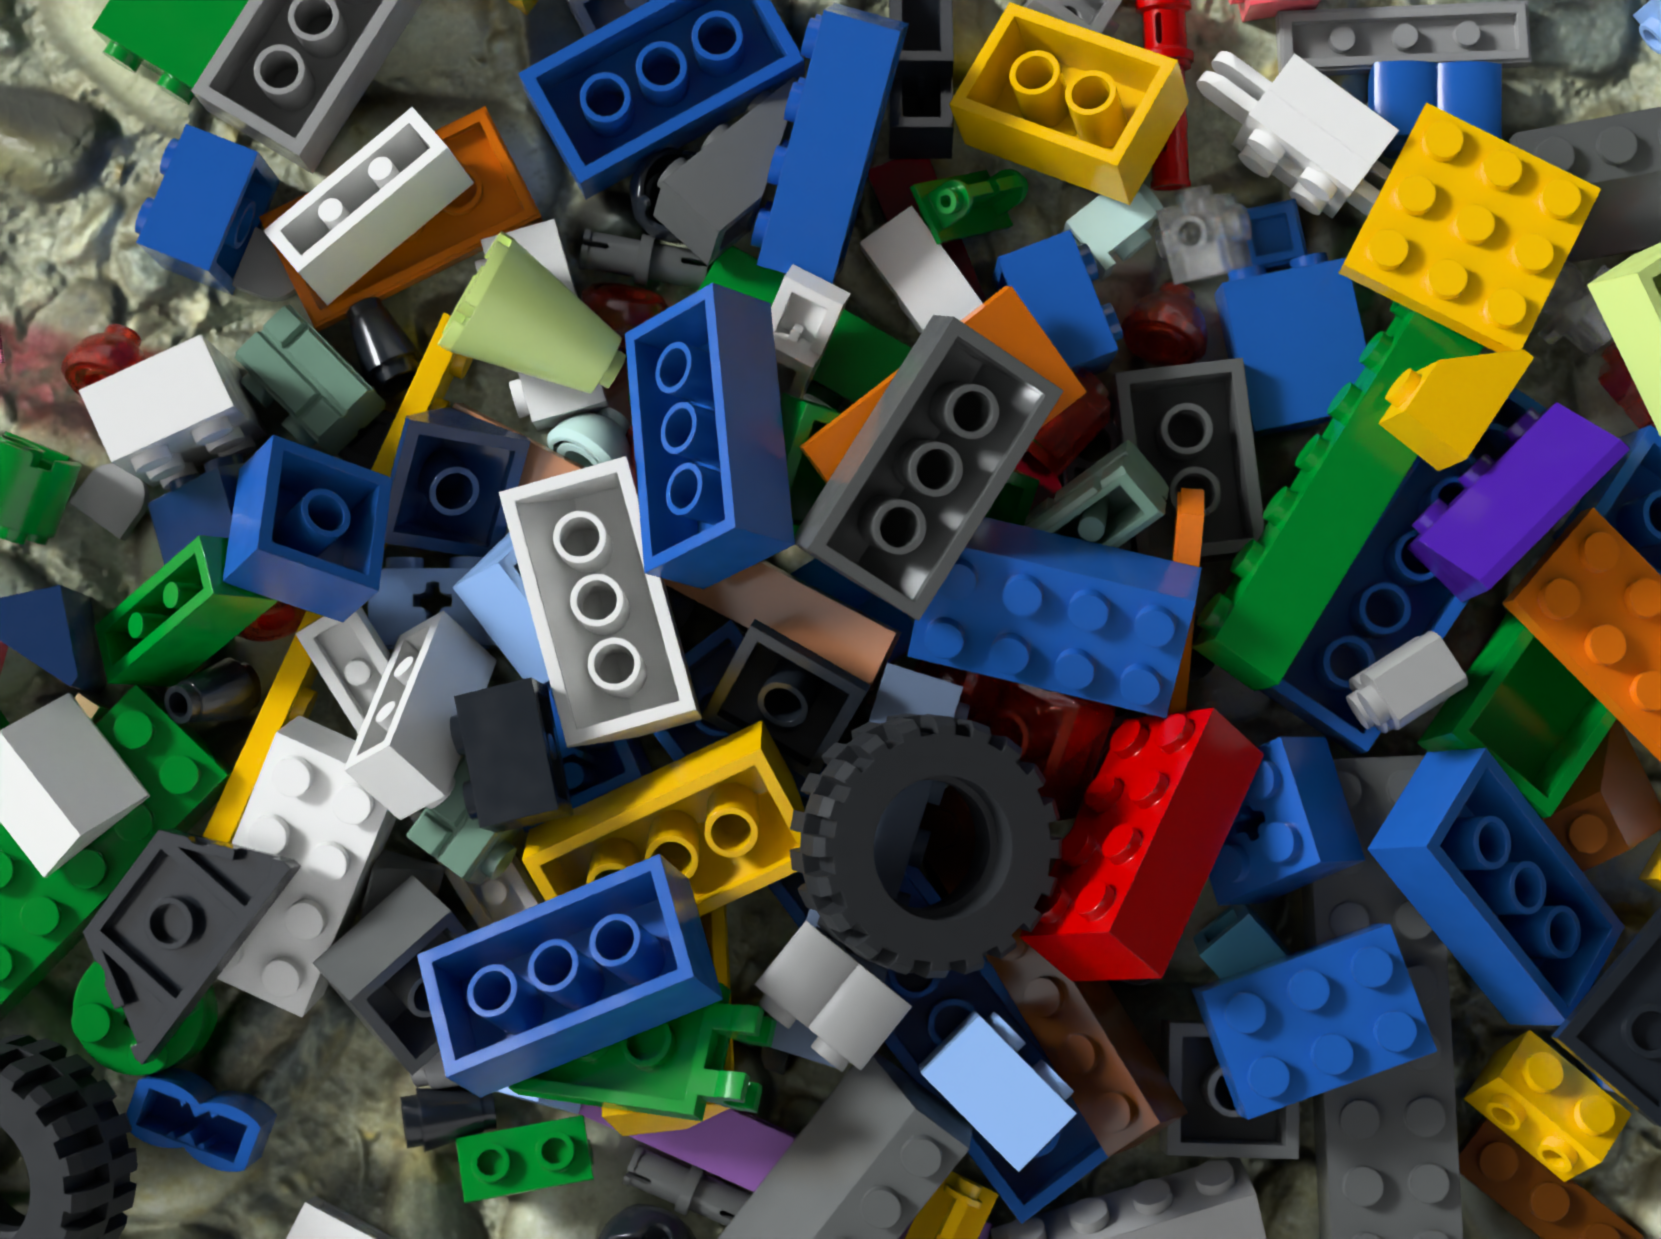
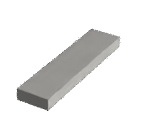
M1528 0L1278 11L1275 16L1278 75L1294 53L1325 76L1368 74L1374 62L1412 60L1435 63L1481 61L1502 64V68L1528 67L1532 62Z

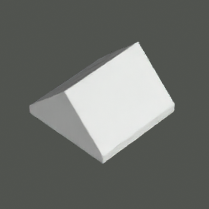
M70 693L63 695L0 730V822L44 878L54 873L151 796Z

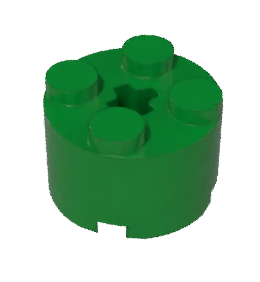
M7 431L4 434H0V538L20 545H25L26 540L47 545L48 539L55 537L82 465L79 462H69L70 457L32 440Z
M93 962L77 986L73 1001L71 1025L75 1036L79 1038L85 1050L104 1067L126 1075H148L176 1067L193 1058L201 1051L214 1031L218 1017V1004L213 985H211L155 1061L142 1065L135 1059L130 1048L137 1044L124 1010L123 1008L114 1009L105 987L104 970L99 963Z

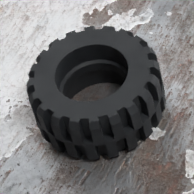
M905 713L887 716L884 723L868 722L852 730L853 740L848 744L835 742L821 756L827 764L821 775L808 774L800 790L810 795L805 812L793 810L790 830L801 833L800 848L790 850L792 870L803 873L805 883L798 888V891L805 906L817 911L820 915L817 924L830 938L845 944L847 951L862 959L905 975L914 973L924 978H946L949 970L965 975L983 969L985 964L984 956L991 955L1001 959L1015 949L1017 943L1011 935L1017 929L1032 932L1042 918V914L1034 909L1040 895L1051 898L1053 896L1058 878L1047 876L1050 858H1062V838L1051 836L1049 828L1050 822L1057 821L1060 818L1055 798L1041 796L1038 791L1039 788L1044 786L1046 779L1035 763L1022 762L1019 759L1022 755V748L1008 737L991 734L990 727L972 720L941 715ZM937 780L953 786L965 800L975 827L974 854L963 880L948 896L924 908L910 907L891 898L879 879L874 862L875 833L885 809L902 790L917 781Z
M10 1035L0 1039V1127L9 1134L24 1158L30 1181V1201L26 1215L11 1207L0 1195V1239H119L128 1218L123 1211L133 1207L137 1183L130 1181V1173L137 1170L138 1163L136 1148H129L126 1133L132 1131L126 1112L119 1115L112 1101L117 1095L105 1079L97 1081L91 1075L95 1068L78 1054L66 1057L67 1048L47 1038L37 1041L30 1035Z

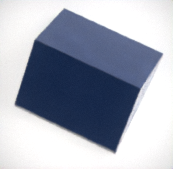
M450 407L406 416L390 475L392 487L385 543L471 557H484L505 537L508 525L499 492L519 486L531 441L525 436Z
M62 585L0 598L1 642L70 687L99 695L102 693L107 685L95 629L96 624L91 598Z

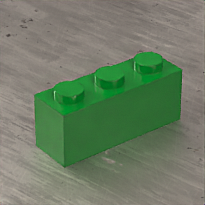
M197 536L95 625L108 684H137L157 687L177 685L278 602L277 600L222 582L229 538Z

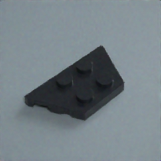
M171 828L158 830L83 931L95 962L99 963L104 970L105 987L114 1009L123 1008L137 1042V1044L130 1048L138 1062L143 1065L155 1061L300 869L301 865L297 861Z

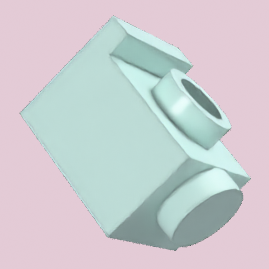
M1142 183L1130 205L1100 194L1069 218L1062 232L1071 229L1077 246L1083 243L1089 246L1099 272L1098 280L1101 283L1111 275L1116 264L1112 257L1117 254L1124 262L1153 238L1147 230L1152 226L1154 220L1164 213V208L1155 194Z

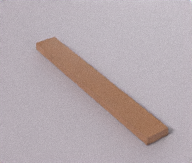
M454 403L452 407L455 410L525 436L464 403ZM527 437L531 442L519 486L586 467ZM764 560L706 589L664 579L665 585L748 629L754 619L762 622L870 684L868 692L874 691L902 633Z

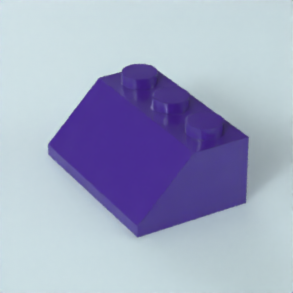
M1558 402L1540 414L1531 406L1503 433L1511 443L1494 460L1485 452L1457 479L1465 489L1449 505L1439 498L1415 520L1412 526L1420 534L1406 548L1461 602L1487 592L1630 448L1618 437Z

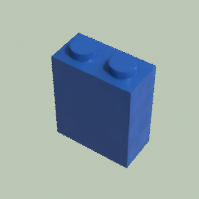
M1318 252L1290 260L1291 269L1266 273L1265 265L1243 267L1229 272V281L1222 282L1214 293L1228 359L1243 358L1253 438L1330 423L1333 417L1327 414V410L1332 400L1347 383L1351 382L1354 384L1364 370L1365 366L1359 363V358L1366 347V341L1351 279L1339 274L1346 258L1328 261L1326 252Z

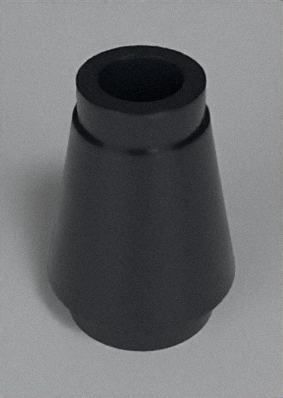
M370 297L355 303L347 310L346 316L350 322V329L364 380L370 386H374L376 392L381 396L396 394L409 388L422 361V354L387 308L384 307L379 297Z
M222 658L177 685L171 686L165 693V709L169 717L179 724L241 720L247 717L251 710L258 705L262 693L261 682L254 668L248 663L232 658Z
M416 1088V1095L400 1097L407 1149L423 1146L425 1153L456 1142L455 1138L476 1135L484 1132V1130L497 1128L493 1093L480 1098L468 1090Z

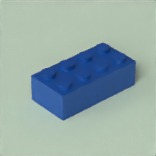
M650 0L518 74L526 95L584 198L587 200L634 174L644 158L665 148L679 149L712 131L719 125L741 115L746 111L753 99L762 91L771 90L774 93L792 77L797 81L800 77L805 78L804 58L800 56L799 49L771 0Z
M837 3L824 9L823 15L816 14L815 18H810L800 56L811 59L806 78L800 77L798 82H793L784 112V120L794 122L790 140L783 139L781 146H776L767 178V183L777 185L774 201L768 200L765 208H760L751 238V245L761 248L757 262L758 266L787 273L794 264L831 284L835 282L842 271L909 23Z
M712 282L625 333L644 573L700 589H706L795 545L771 303Z
M984 517L920 620L915 619L907 657L1167 718L1196 604L1202 568Z
M1487 748L1427 752L1367 849L1509 1025L1560 1026L1590 991L1625 928L1620 919Z
M660 854L417 955L446 1078L480 1098L723 1000L689 878Z

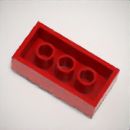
M1215 708L1167 714V718L1154 715L1124 719L1122 725L1111 738L1110 750L1096 779L1091 782L1084 794V804L1070 833L1062 840V858L1056 860L1049 874L1051 877L1058 878L1053 896L1051 898L1040 895L1034 909L1042 914V918L1032 932L1022 930L1019 937L1071 981L1162 978L1264 754Z

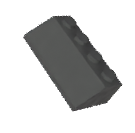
M1661 107L1517 132L1507 141L1601 188L1564 264L1641 251L1661 242Z
M933 315L794 534L795 545L842 576L919 621L1062 395L1063 390L957 318Z
M876 1051L861 1071L854 1065L851 1066L717 1239H898L969 1150L973 1126L965 1117Z

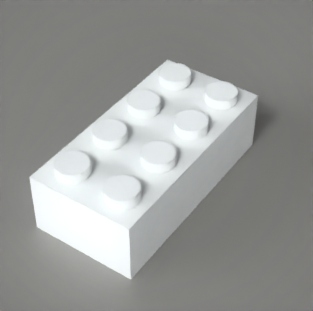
M299 715L276 732L232 844L294 859L301 867L217 979L297 1016L303 1017L325 994L329 984L314 966L313 962L352 928L366 894L372 868L387 843L397 817L344 771L355 740Z

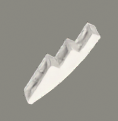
M912 205L859 242L861 251L897 297L899 307L920 335L933 315L953 316L961 321L983 304L941 244L937 245L931 231ZM1059 415L1040 428L1026 451L1063 426V421Z
M794 264L784 276L771 307L780 401L783 393L803 399L851 294Z

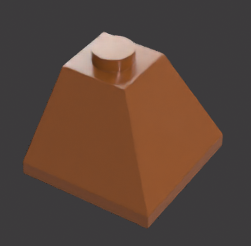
M1616 719L1551 817L1542 818L1543 822L1582 872L1632 849L1661 830V804L1618 719Z

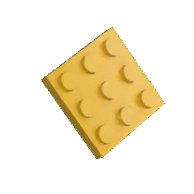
M1426 102L1339 274L1497 353L1522 350L1601 188Z

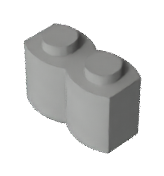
M1428 631L1422 636L1414 637L1350 678L1349 686L1352 693L1346 696V700L1358 721L1367 730L1375 726L1382 733H1387L1392 729H1401L1468 685V679L1441 636L1433 631Z
M808 921L803 923L755 983L765 993L758 1002V1005L788 1029L796 1020H799L818 1036L810 1047L841 1072L849 1063L861 1071L912 1007L905 999Z

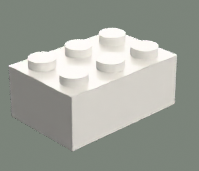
M201 334L79 390L111 462L152 487L161 484L164 490L170 489V481L198 473L196 468L210 460L233 454H241L242 457L250 454L257 448L254 441L268 435L248 389L240 382L242 376L238 367Z

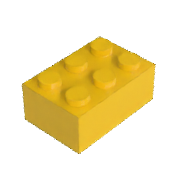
M1009 2L953 96L949 106L966 145L1130 205L1188 105L1189 99L1178 60Z

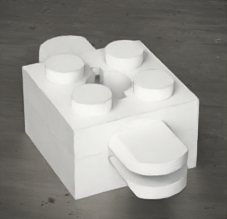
M1227 51L1219 52L1211 62L1215 72L1205 71L1196 84L1204 97L1242 124L1232 143L1235 148L1241 151L1238 155L1241 162L1251 171L1262 177L1268 178L1272 174L1291 188L1289 192L1290 197L1296 199V203L1300 207L1314 215H1320L1321 212H1324L1330 218H1333L1347 201L1368 216L1391 171L1377 159L1399 130L1295 53L1272 83L1233 53Z

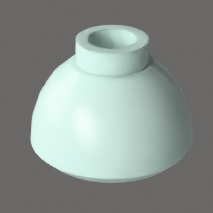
M605 407L597 414L581 413L559 422L548 433L547 444L548 448L584 467L627 456L630 462L631 450L627 437L631 433L632 428L629 421L620 412Z

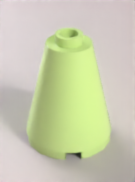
M501 231L484 256L487 259L485 265L479 268L476 275H473L437 345L449 352L589 394L593 392L598 384L608 389L618 375L627 356L617 350L622 337L513 237Z

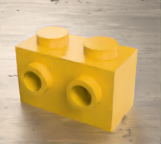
M1528 1030L1495 1051L1463 1098L1563 1182L1601 1163L1632 1113L1531 1030Z

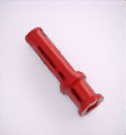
M1192 0L1135 1L1136 13L1142 15L1143 48L1178 60L1186 88L1185 71L1191 69V64L1194 62V52L1187 48L1186 13L1192 9ZM1187 106L1151 168L1152 181L1150 186L1155 191H1177L1191 187V180L1189 178Z

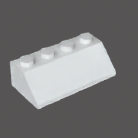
M627 456L499 492L567 747L641 737L701 720L700 708L664 579L644 573L637 481Z

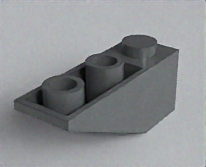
M794 77L774 93L771 90H765L758 94L749 104L744 116L732 126H729L727 123L719 125L704 141L701 151L688 161L683 157L675 160L667 167L658 180L657 186L660 188L653 216L708 266L752 230L767 185L773 154L776 146L780 145L787 124V120H784V112L793 82H798Z

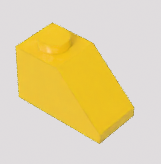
M1525 349L1441 359L1416 372L1409 368L1399 376L1387 392L1385 399L1391 405L1378 424L1437 471L1467 460L1534 357Z

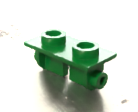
M1015 169L1001 170L992 177H990L987 170L914 184L910 189L919 206L921 219L931 231L937 245L1014 226L1007 212L1022 203L1028 192V182Z
M583 1115L455 1138L465 1204L594 1180L592 1165H594L591 1140L587 1138Z

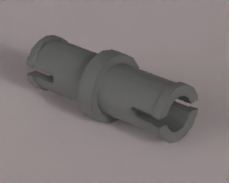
M585 229L583 236L584 244H582L579 259V269L581 270L590 269L634 277V284L647 286V281L651 280L695 288L697 291L706 277L708 265L688 248L655 243V238L646 234H642L641 240Z
M638 1145L627 1168L629 1172L625 1174L623 1184L626 1186L631 1185L675 1204L674 1211L687 1216L689 1211H692L725 1226L729 1224L751 1195L748 1192L705 1175L706 1170L692 1165L691 1168L648 1151L641 1145Z

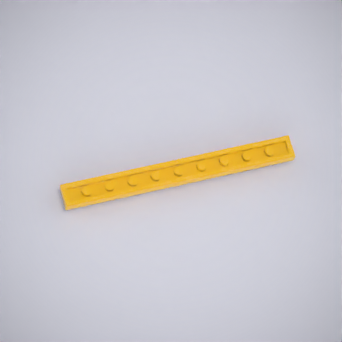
M443 313L371 469L372 471L390 477L406 416L450 407L451 402L445 400L444 397L453 377L463 379L471 366L473 358L449 352L437 345L451 317L447 313ZM306 610L297 632L321 618L322 615ZM296 634L205 829L203 837L232 844L276 732L299 715L308 719L313 710L318 692L312 690L311 686L316 678L318 669Z

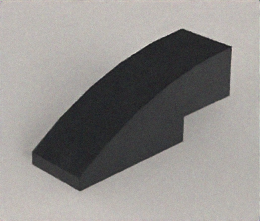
M889 0V18L909 23L889 96V159H952L954 116L949 106L953 98L954 64L952 0Z

